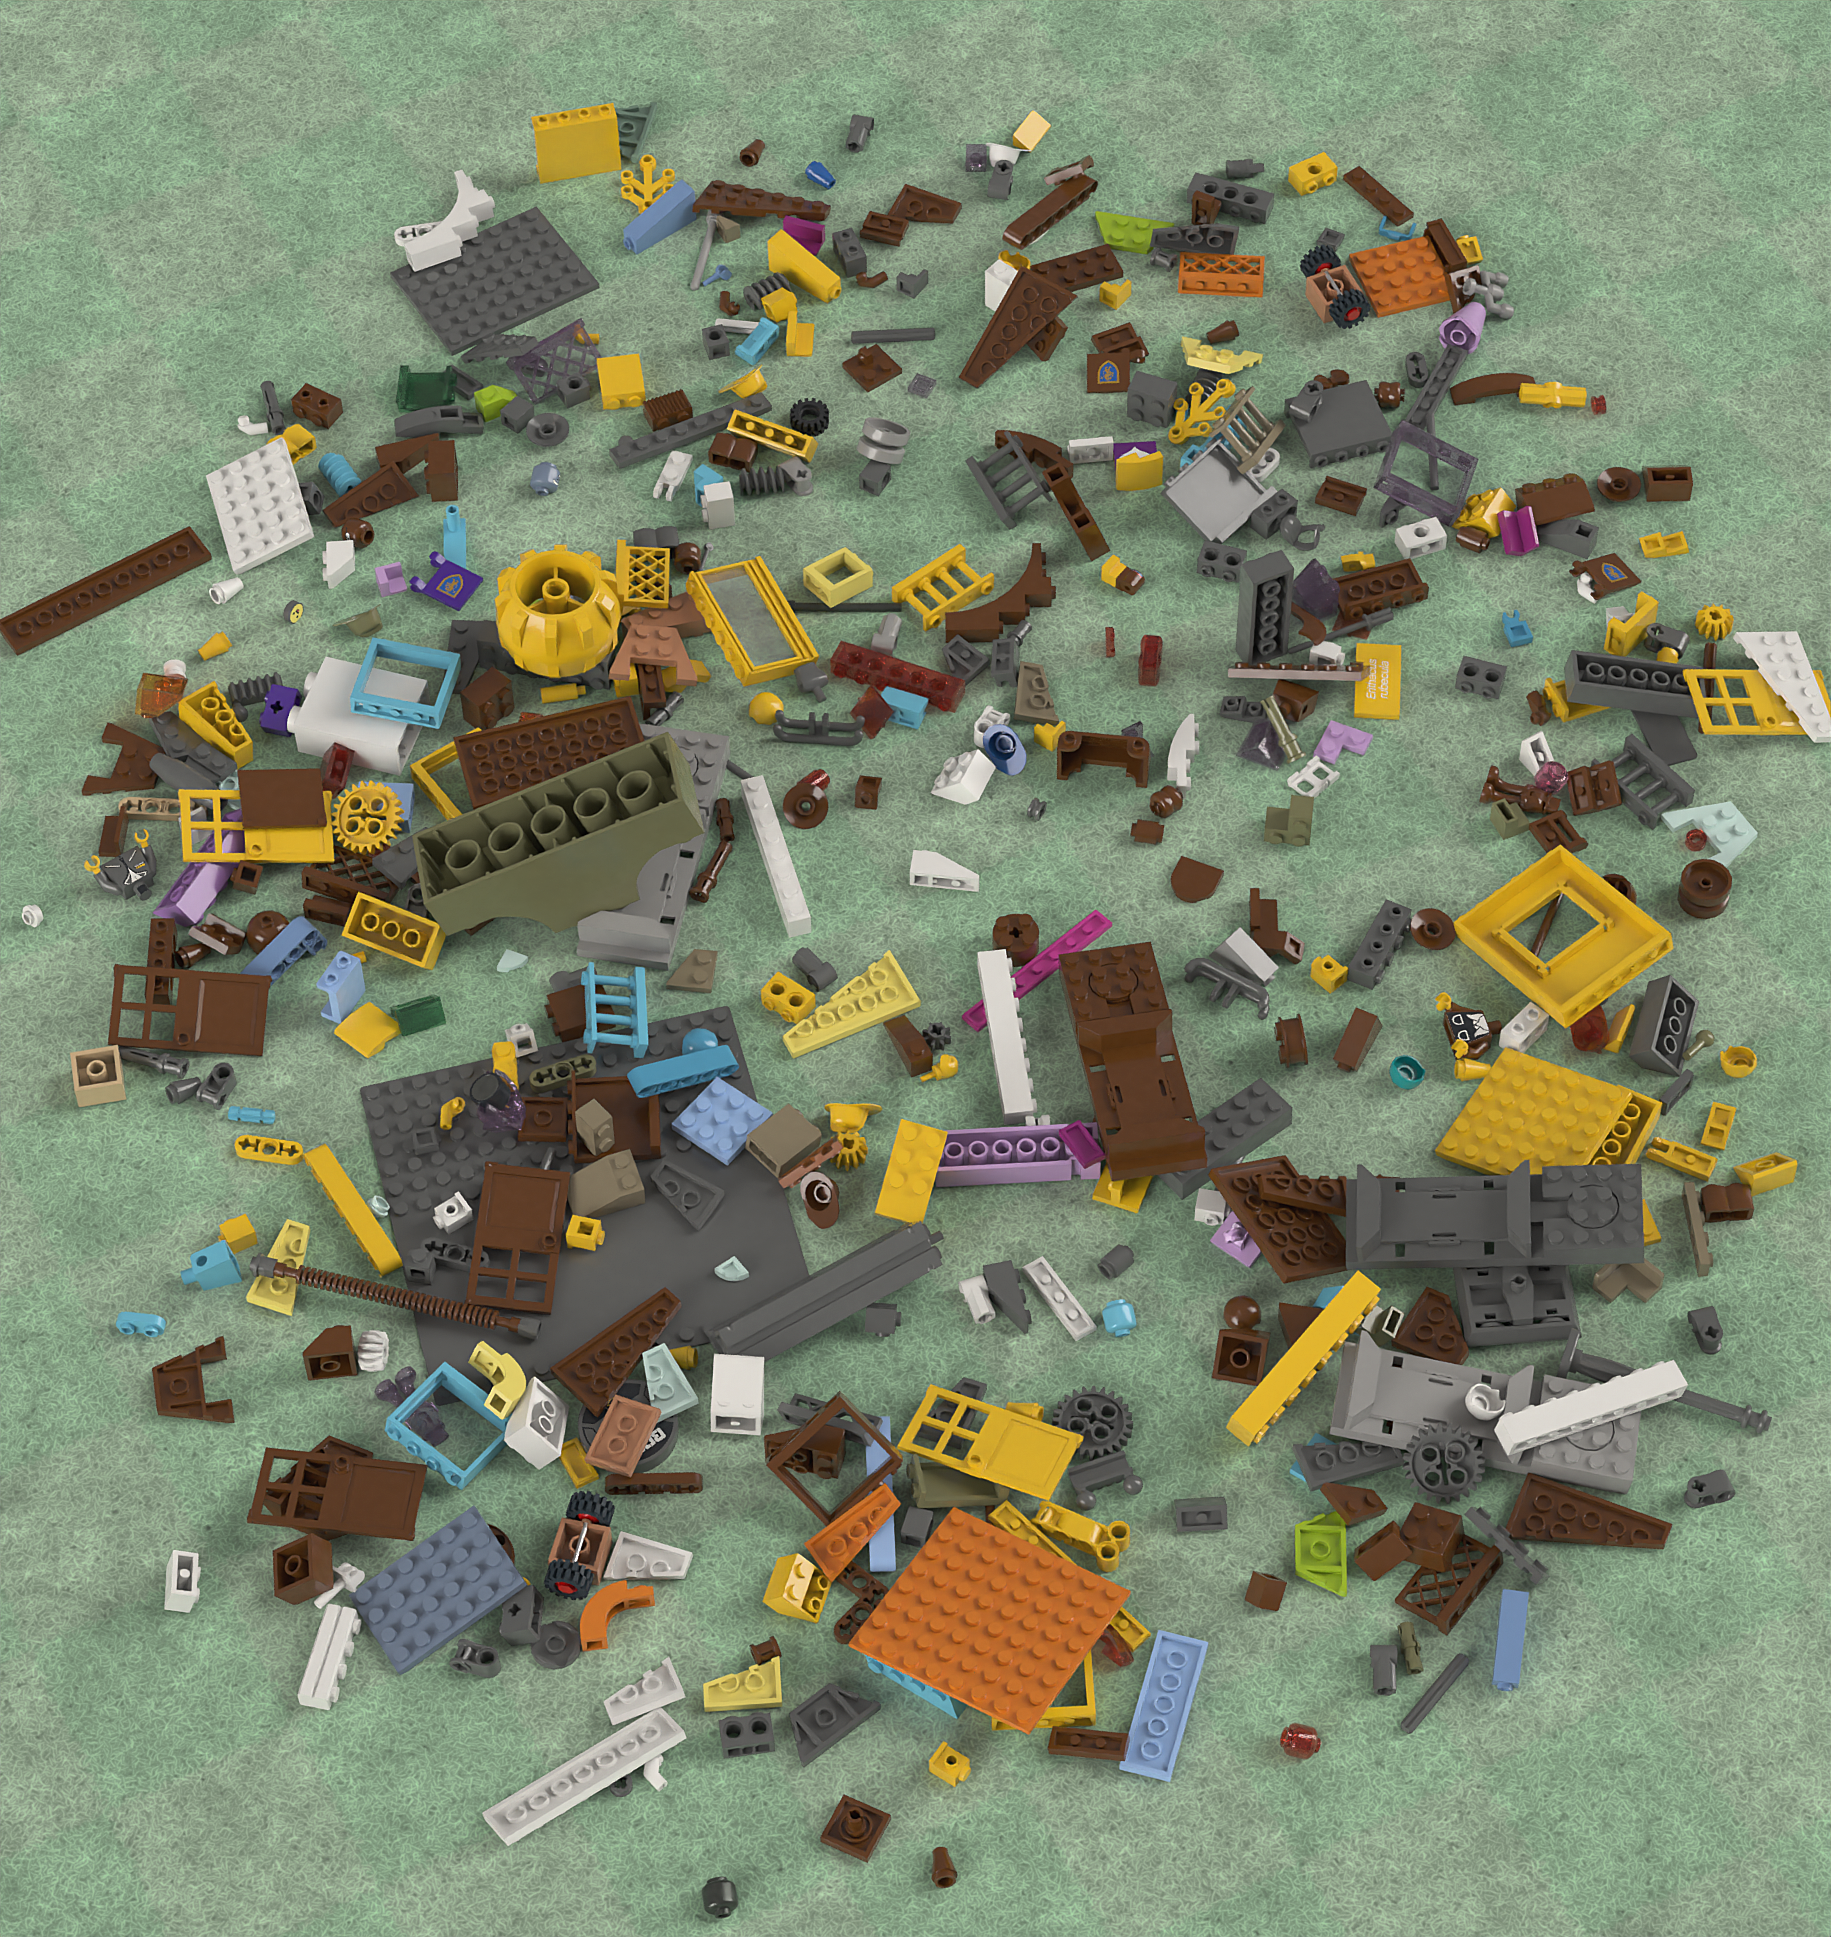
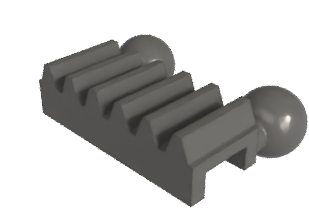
M274 672L272 677L265 674L263 679L257 676L254 681L248 678L245 683L242 680H239L236 685L230 682L228 691L232 709L238 722H244L248 718V711L244 706L264 702L268 690L270 691L272 684L283 686L281 675Z
M1124 1450L1068 1468V1477L1077 1494L1076 1503L1081 1510L1089 1511L1096 1505V1497L1092 1493L1094 1489H1102L1105 1485L1107 1487L1111 1486L1114 1482L1120 1483L1123 1479H1125L1123 1488L1128 1494L1136 1495L1142 1491L1143 1481L1139 1476L1133 1474V1469L1129 1467L1125 1458Z

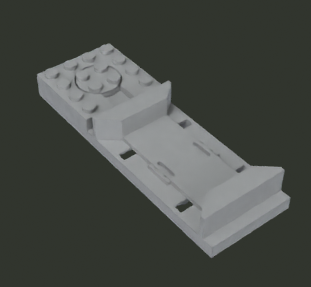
M640 724L645 741L669 732L689 763L705 833L692 838L686 843H679L659 851L643 866L637 878L640 900L629 904L625 908L611 912L599 911L578 921L579 943L577 955L669 971L689 901V891L691 886L693 887L715 810V801L718 799L727 761L730 757L729 736ZM680 851L694 853L693 859L679 857ZM670 918L675 919L674 925L660 923V920Z
M1362 1330L1358 1344L1345 1341L1329 1434L1406 1450L1407 1444H1413L1411 1441L1413 1435L1420 1438L1419 1429L1427 1433L1429 1424L1434 1429H1437L1439 1422L1442 1423L1443 1428L1447 1429L1449 1422H1451L1452 1430H1456L1461 1425L1462 1434L1471 1431L1470 1440L1473 1438L1482 1439L1481 1447H1483V1452L1478 1455L1485 1457V1463L1480 1464L1482 1466L1525 1475L1529 1472L1549 1480L1627 1494L1633 1481L1641 1411L1508 1456L1494 1431L1502 1415L1508 1412L1513 1414L1520 1412L1529 1405H1541L1553 1397L1556 1399L1565 1397L1566 1394L1574 1390H1578V1392L1586 1390L1592 1384L1545 1374L1542 1382L1532 1380L1534 1365H1528L1511 1376L1378 1348L1367 1331ZM1392 1363L1402 1365V1368L1392 1367ZM1481 1382L1490 1383L1491 1389L1500 1391V1399L1506 1400L1504 1410L1497 1417L1488 1421L1476 1419L1468 1411L1465 1403L1468 1390L1478 1383L1481 1384ZM1384 1419L1393 1421L1391 1434L1382 1433ZM1440 1442L1441 1457L1445 1458L1444 1443ZM1451 1446L1449 1451L1453 1454H1459L1462 1452V1449L1458 1446ZM1433 1448L1423 1450L1428 1455L1434 1456L1437 1454Z

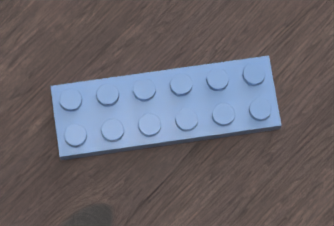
M1158 1630L1129 1731L1130 1742L1126 1760L1120 1762V1770L1167 1782L1171 1781L1209 1642Z

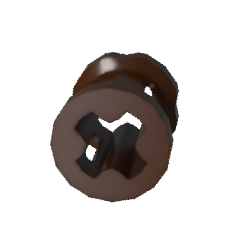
M774 1636L769 1637L768 1641L758 1645H749L752 1657L758 1666L771 1658L782 1657Z

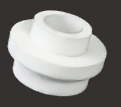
M27 905L23 908L22 918L27 925L37 927L43 921V914L37 905Z

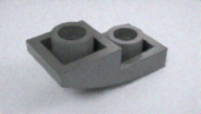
M1405 484L1394 491L1384 503L1379 519V526L1381 528L1388 524H1394L1398 519L1399 509H1403L1408 505L1410 488Z
M1245 696L1223 697L1219 713L1220 717L1267 725L1269 717L1261 702H1247Z

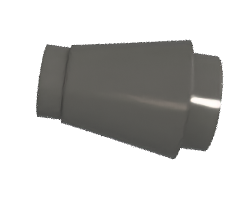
M198 1077L173 1081L165 1087V1092L171 1104H180L196 1094L202 1083Z

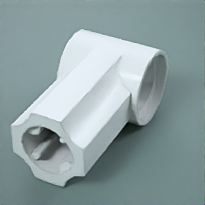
M979 1275L959 1281L960 1293H963L965 1297L963 1301L968 1303L975 1323L984 1324L994 1319L995 1311L988 1296V1287L984 1276Z

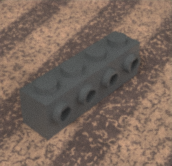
M1387 899L1385 900L1348 966V981L1373 990L1376 983L1380 984L1385 975L1384 968L1391 966L1395 955L1393 953L1395 948L1398 950L1401 948L1404 932L1408 933L1410 931L1412 909Z

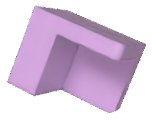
M400 562L374 568L376 581L382 597L407 591Z

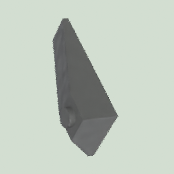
M1213 223L1153 229L1150 246L1192 253L1234 255L1239 226Z

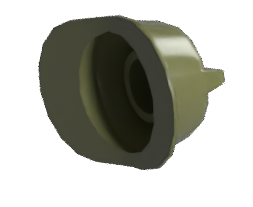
M381 604L367 612L338 621L333 626L346 624L355 635L369 637L383 628L377 607Z

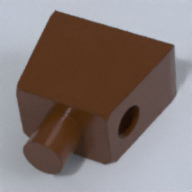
M1278 679L1273 695L1284 718L1300 722L1314 712L1319 691L1285 679Z

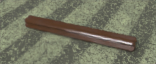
M1708 642L1705 644L1703 669L1716 668L1717 645L1715 643ZM1704 678L1706 698H1713L1715 678ZM1706 706L1710 720L1712 721L1713 706ZM1699 720L1698 732L1704 734Z

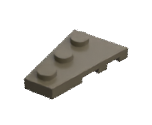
M1020 661L1013 719L1039 724L1048 723L1057 726L1059 719L1054 711V702L1049 694V685L1043 665Z

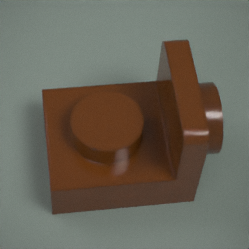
M859 776L855 787L856 808L877 809L878 795L882 787L881 777Z

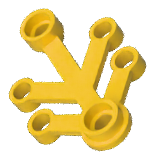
M648 154L642 156L639 161L640 169L644 172V184L633 178V172L630 170H625L621 173L622 183L628 184L621 188V196L636 204L640 214L665 194L667 190L672 188L674 185L667 183L675 180L674 170L665 169L662 172V177L652 184V171L656 169V160L652 155ZM663 187V192L653 199V194ZM633 188L643 194L644 199L634 194Z
M1229 379L1219 380L1216 384V390L1200 405L1204 388L1197 382L1192 383L1189 387V392L1192 394L1190 417L1185 421V411L1188 409V403L1183 398L1176 399L1174 402V408L1177 410L1176 422L1168 433L1169 440L1173 444L1182 445L1188 441L1189 437H1208L1213 428L1206 421L1218 420L1223 417L1226 410L1219 406L1212 412L1207 411L1221 397H1231L1235 393V385ZM1202 422L1198 427L1191 428L1195 423Z

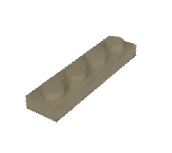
M1684 1182L1681 1195L1698 1277L1708 1276L1709 1268L1713 1267V1255L1711 1252L1708 1253L1707 1250L1709 1236L1708 1232L1703 1230L1705 1217L1704 1212L1699 1210L1701 1203L1700 1192L1695 1191L1694 1182Z

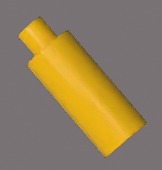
M576 683L540 688L542 704L578 699V695L586 694L585 685L576 686Z

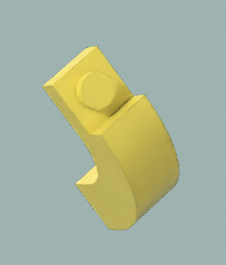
M482 1341L477 1344L468 1363L493 1383L494 1386L484 1406L503 1420L515 1410L525 1391L526 1378L519 1364L508 1353L501 1356Z

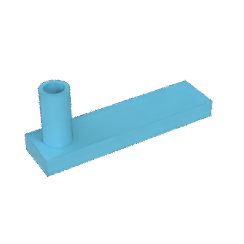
M449 505L446 507L447 519H443L444 558L466 569V519L460 518L459 508L456 505Z

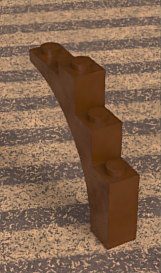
M1032 543L1031 558L1027 569L1020 580L1008 592L980 607L945 613L946 643H949L957 634L968 643L993 642V640L999 639V634H1003V625H1018L1021 620H1025V617H1030V607H1051L1052 599H1056V586H1051V577H1046V569H1042V565H1046V552H1041V543Z

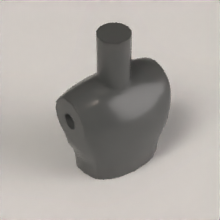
M814 662L796 668L794 675L799 691L801 693L813 691L819 703L826 701L827 698L821 688L828 684L827 675Z

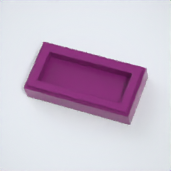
M1080 1120L1059 1130V1136L1084 1169L1105 1159V1153Z

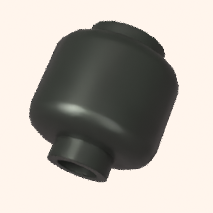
M726 1877L711 1878L702 1888L704 1909L708 1914L722 1919L729 1917L731 1911L737 1908L738 1897L735 1884L727 1880Z

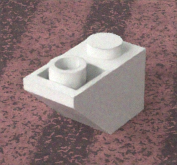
M353 540L326 542V551H323V564H327V568H323V580L328 581L329 589L336 587L355 571Z

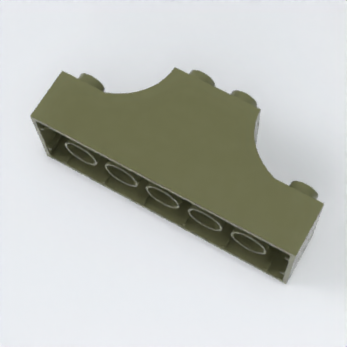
M665 732L413 834L412 838L424 905L446 935L449 936L464 929H471L481 922L497 917L529 918L545 924L554 933H558L570 927H576L578 921L599 911L611 912L625 908L629 904L640 900L637 886L638 875L643 866L656 853L676 844L686 843L705 832L690 765L669 732Z

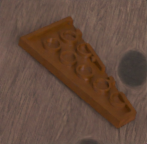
M715 180L710 182L695 201L692 212L700 213V209L711 210V214L730 211L732 215L766 217V213L777 214V218H785L786 215H796L798 219L825 221L830 213L831 205H827L822 201H808L802 197H789L779 192L770 193L760 188L751 189L741 184L732 185L722 180Z
M1021 265L963 368L959 379L978 389L1077 299L1078 296Z

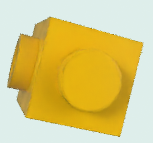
M783 287L761 298L766 316L776 323L781 320H787L788 311L798 312L795 295Z
M246 1213L239 1217L228 1219L219 1225L221 1235L218 1236L219 1242L225 1240L233 1254L258 1244L256 1232Z

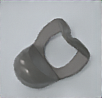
M1287 515L1280 522V532L1283 538L1301 551L1315 549L1320 540V532L1325 530L1324 524L1303 526L1294 515ZM1309 530L1315 531L1314 542L1302 543L1298 541L1301 533Z

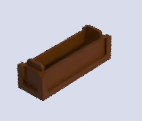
M1440 218L1426 222L1427 229L1424 230L1423 236H1429L1445 267V273L1449 274L1467 268L1468 261L1443 219Z

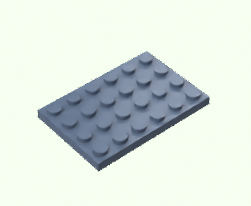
M473 1505L363 1584L355 1593L349 1594V1597L396 1671L402 1675L526 1587L527 1583L478 1509Z

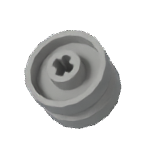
M876 417L866 418L862 428V432L865 435L860 437L857 451L879 462L888 464L902 463L905 449L902 446L907 445L910 431L901 424Z

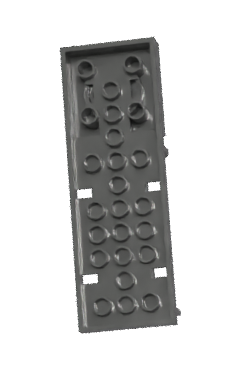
M1524 1160L1510 1175L1376 1178L1362 1164H1357V1179H1347V1270L1644 1263L1641 1164L1542 1166V1174L1530 1175L1529 1160ZM1484 1188H1494V1190H1484ZM1396 1190H1405V1192H1395V1191H1396ZM1484 1242H1494V1255H1484ZM1395 1244H1405V1257H1395Z

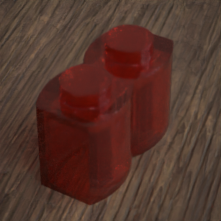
M1144 635L1141 639L1140 657L1138 660V682L1140 685L1156 687L1159 683L1163 648L1161 636Z

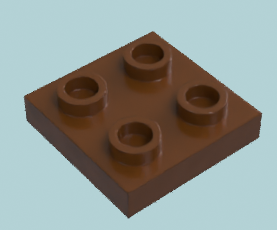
M1057 316L1027 345L1041 361L1046 362L1050 359L1060 340L1065 337L1068 327Z
M844 1794L824 1829L820 1842L868 1863L891 1821V1815Z

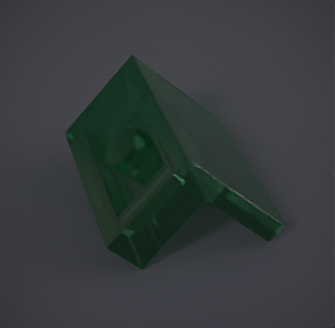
M435 994L390 1007L392 1017L397 1018L402 1036H408L446 1024L440 996Z

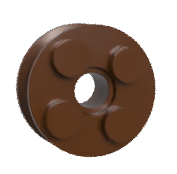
M1296 1014V1018L1284 1020L1278 1017V1022H1275L1274 1034L1276 1041L1281 1043L1278 1050L1280 1064H1285L1286 1068H1289L1290 1064L1301 1062L1308 1065L1307 1045L1300 1014Z

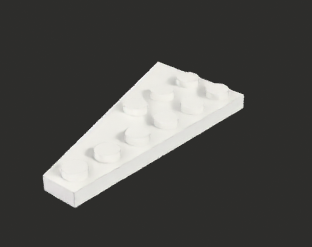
M1797 631L1736 632L1733 639L1737 644H1742L1746 649L1745 654L1749 659L1753 658L1759 666L1758 671L1774 692L1784 698L1786 701L1785 706L1788 710L1795 712L1800 719L1798 723L1814 743L1831 742V717Z

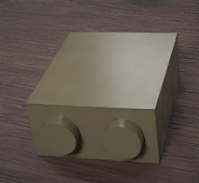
M788 1103L747 1135L745 1148L773 1175L779 1178L819 1147L822 1134L817 1126L810 1124L798 1109H794Z

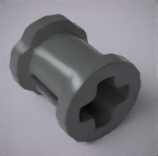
M1159 247L1154 249L1150 258L1151 265L1161 266L1167 272L1173 269L1177 261L1176 254L1170 255L1163 252Z

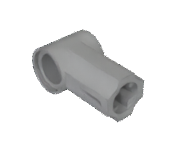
M889 613L883 616L878 633H875L872 639V653L894 656L893 650L897 648V637L902 625V619L896 614Z

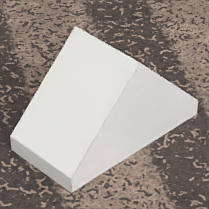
M1539 731L1522 741L1519 760L1539 782L1559 772L1543 731Z

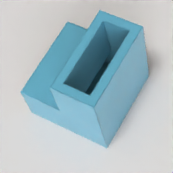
M704 464L694 471L696 503L701 507L700 495H704L703 486L723 482V476Z

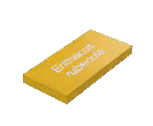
M1356 643V661L1363 662V666H1370V675L1362 681H1355L1354 718L1399 720L1401 645Z

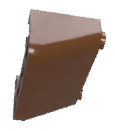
M1065 731L1059 736L1057 744L1058 780H1068L1072 772H1081L1082 764L1126 768V777H1132L1136 782V787L1147 788L1151 753L1149 743L1144 738L1079 731Z

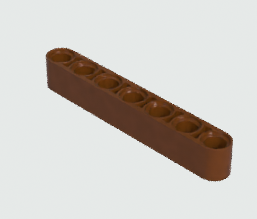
M1085 174L1075 179L1073 177L1069 178L1009 224L1003 233V241L1023 250L1089 199L1090 194L1096 191L1098 181Z

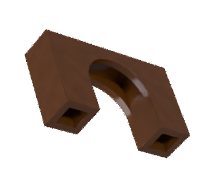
M1060 461L1042 471L1091 562L1111 551L1062 462Z

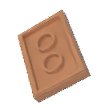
M615 1395L584 1459L585 1462L631 1478L662 1413L661 1410Z

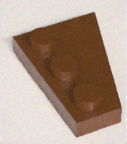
M905 184L888 215L915 222L953 224L962 209V203Z

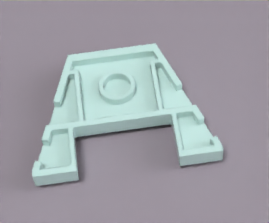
M1731 801L1666 812L1661 815L1662 821L1672 833L1693 823L1718 853L1708 859L1715 860L1726 868L1757 838L1758 834Z

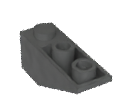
M1562 519L1535 526L1538 541L1587 560L1597 543L1599 527L1581 520Z
M1012 1260L983 1265V1276L988 1287L989 1299L1024 1334H1027L1028 1324H1032L1030 1310H1025L1024 1307L1026 1303L1024 1289H1019L1018 1283H1021L1018 1268L1014 1269Z

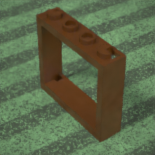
M839 1391L766 1459V1466L827 1527L863 1500L870 1491L874 1492L884 1484L883 1479L886 1476L897 1473V1470L902 1466L903 1455ZM844 1408L890 1457L829 1512L782 1464L834 1415Z

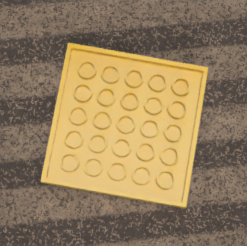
M1505 1047L1435 1149V1153L1445 1160L1489 1176L1510 1175L1524 1160H1529L1530 1175L1542 1174V1166L1588 1165L1632 1099V1091Z

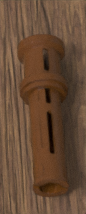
M721 841L705 871L698 875L695 887H692L689 891V895L693 900L706 903L709 900L711 889L717 885V876L730 852H732L733 847L730 843Z

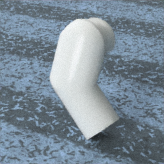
M661 1754L644 1764V1777L658 1791L668 1784L659 1773V1766L663 1762Z

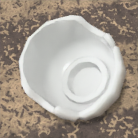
M1478 1383L1468 1390L1465 1403L1468 1411L1476 1419L1488 1421L1497 1417L1504 1410L1506 1400L1500 1399L1499 1390L1491 1389L1485 1384Z

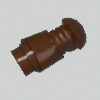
M1535 690L1526 696L1532 711L1530 721L1534 725L1539 724L1542 726L1550 720L1551 713L1546 708L1544 696Z

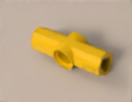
M1547 382L1543 385L1521 383L1519 391L1520 403L1541 404L1545 408H1560L1562 406L1584 408L1587 397L1586 388L1562 386L1559 382Z

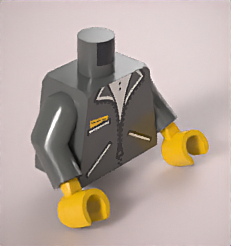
M143 829L146 836L143 840L137 837L136 832L134 835L135 841L141 844L142 848H139L137 845L100 866V869L98 867L100 860L97 856L93 855L91 857L95 866H91L87 860L85 861V869L94 872L93 876L104 892L116 896L121 895L126 900L135 895L142 901L151 897L152 891L149 887L154 885L153 877L156 875L157 860L151 845L147 843L149 837L147 830Z

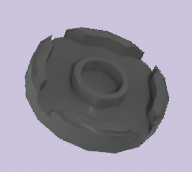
M552 1621V1623L547 1625L546 1623L541 1625L539 1642L530 1643L531 1654L535 1661L544 1668L553 1670L563 1669L573 1664L579 1657L582 1649L581 1637L577 1629L563 1621Z

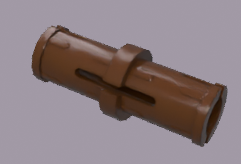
M719 798L715 801V806L717 809L716 824L719 826L720 840L726 842L734 841V816L730 811V801L727 798Z

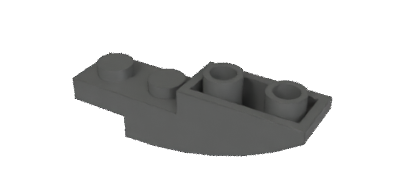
M462 406L425 408L394 419L396 437L417 438L435 433L440 434V432L483 434L484 429L482 413L462 412Z

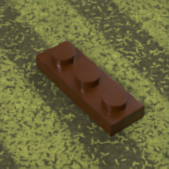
M1053 1726L1047 1749L1049 1754L1125 1761L1130 1737L1129 1733Z

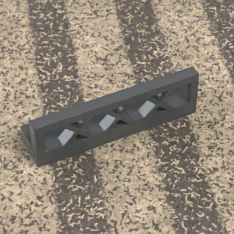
M795 1393L790 1404L781 1402L777 1411L784 1421L802 1426L827 1402ZM799 1402L808 1404L809 1409L799 1407ZM844 1408L825 1424L845 1429V1440L871 1447L874 1441ZM861 1412L878 1430L883 1423L882 1418ZM850 1416L852 1422L840 1418Z

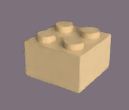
M118 1045L70 1053L74 1091L79 1107L126 1100L122 1060Z

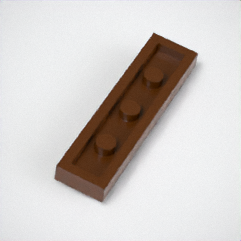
M1360 166L1343 175V180L1384 216H1387L1397 227L1413 218L1414 213Z

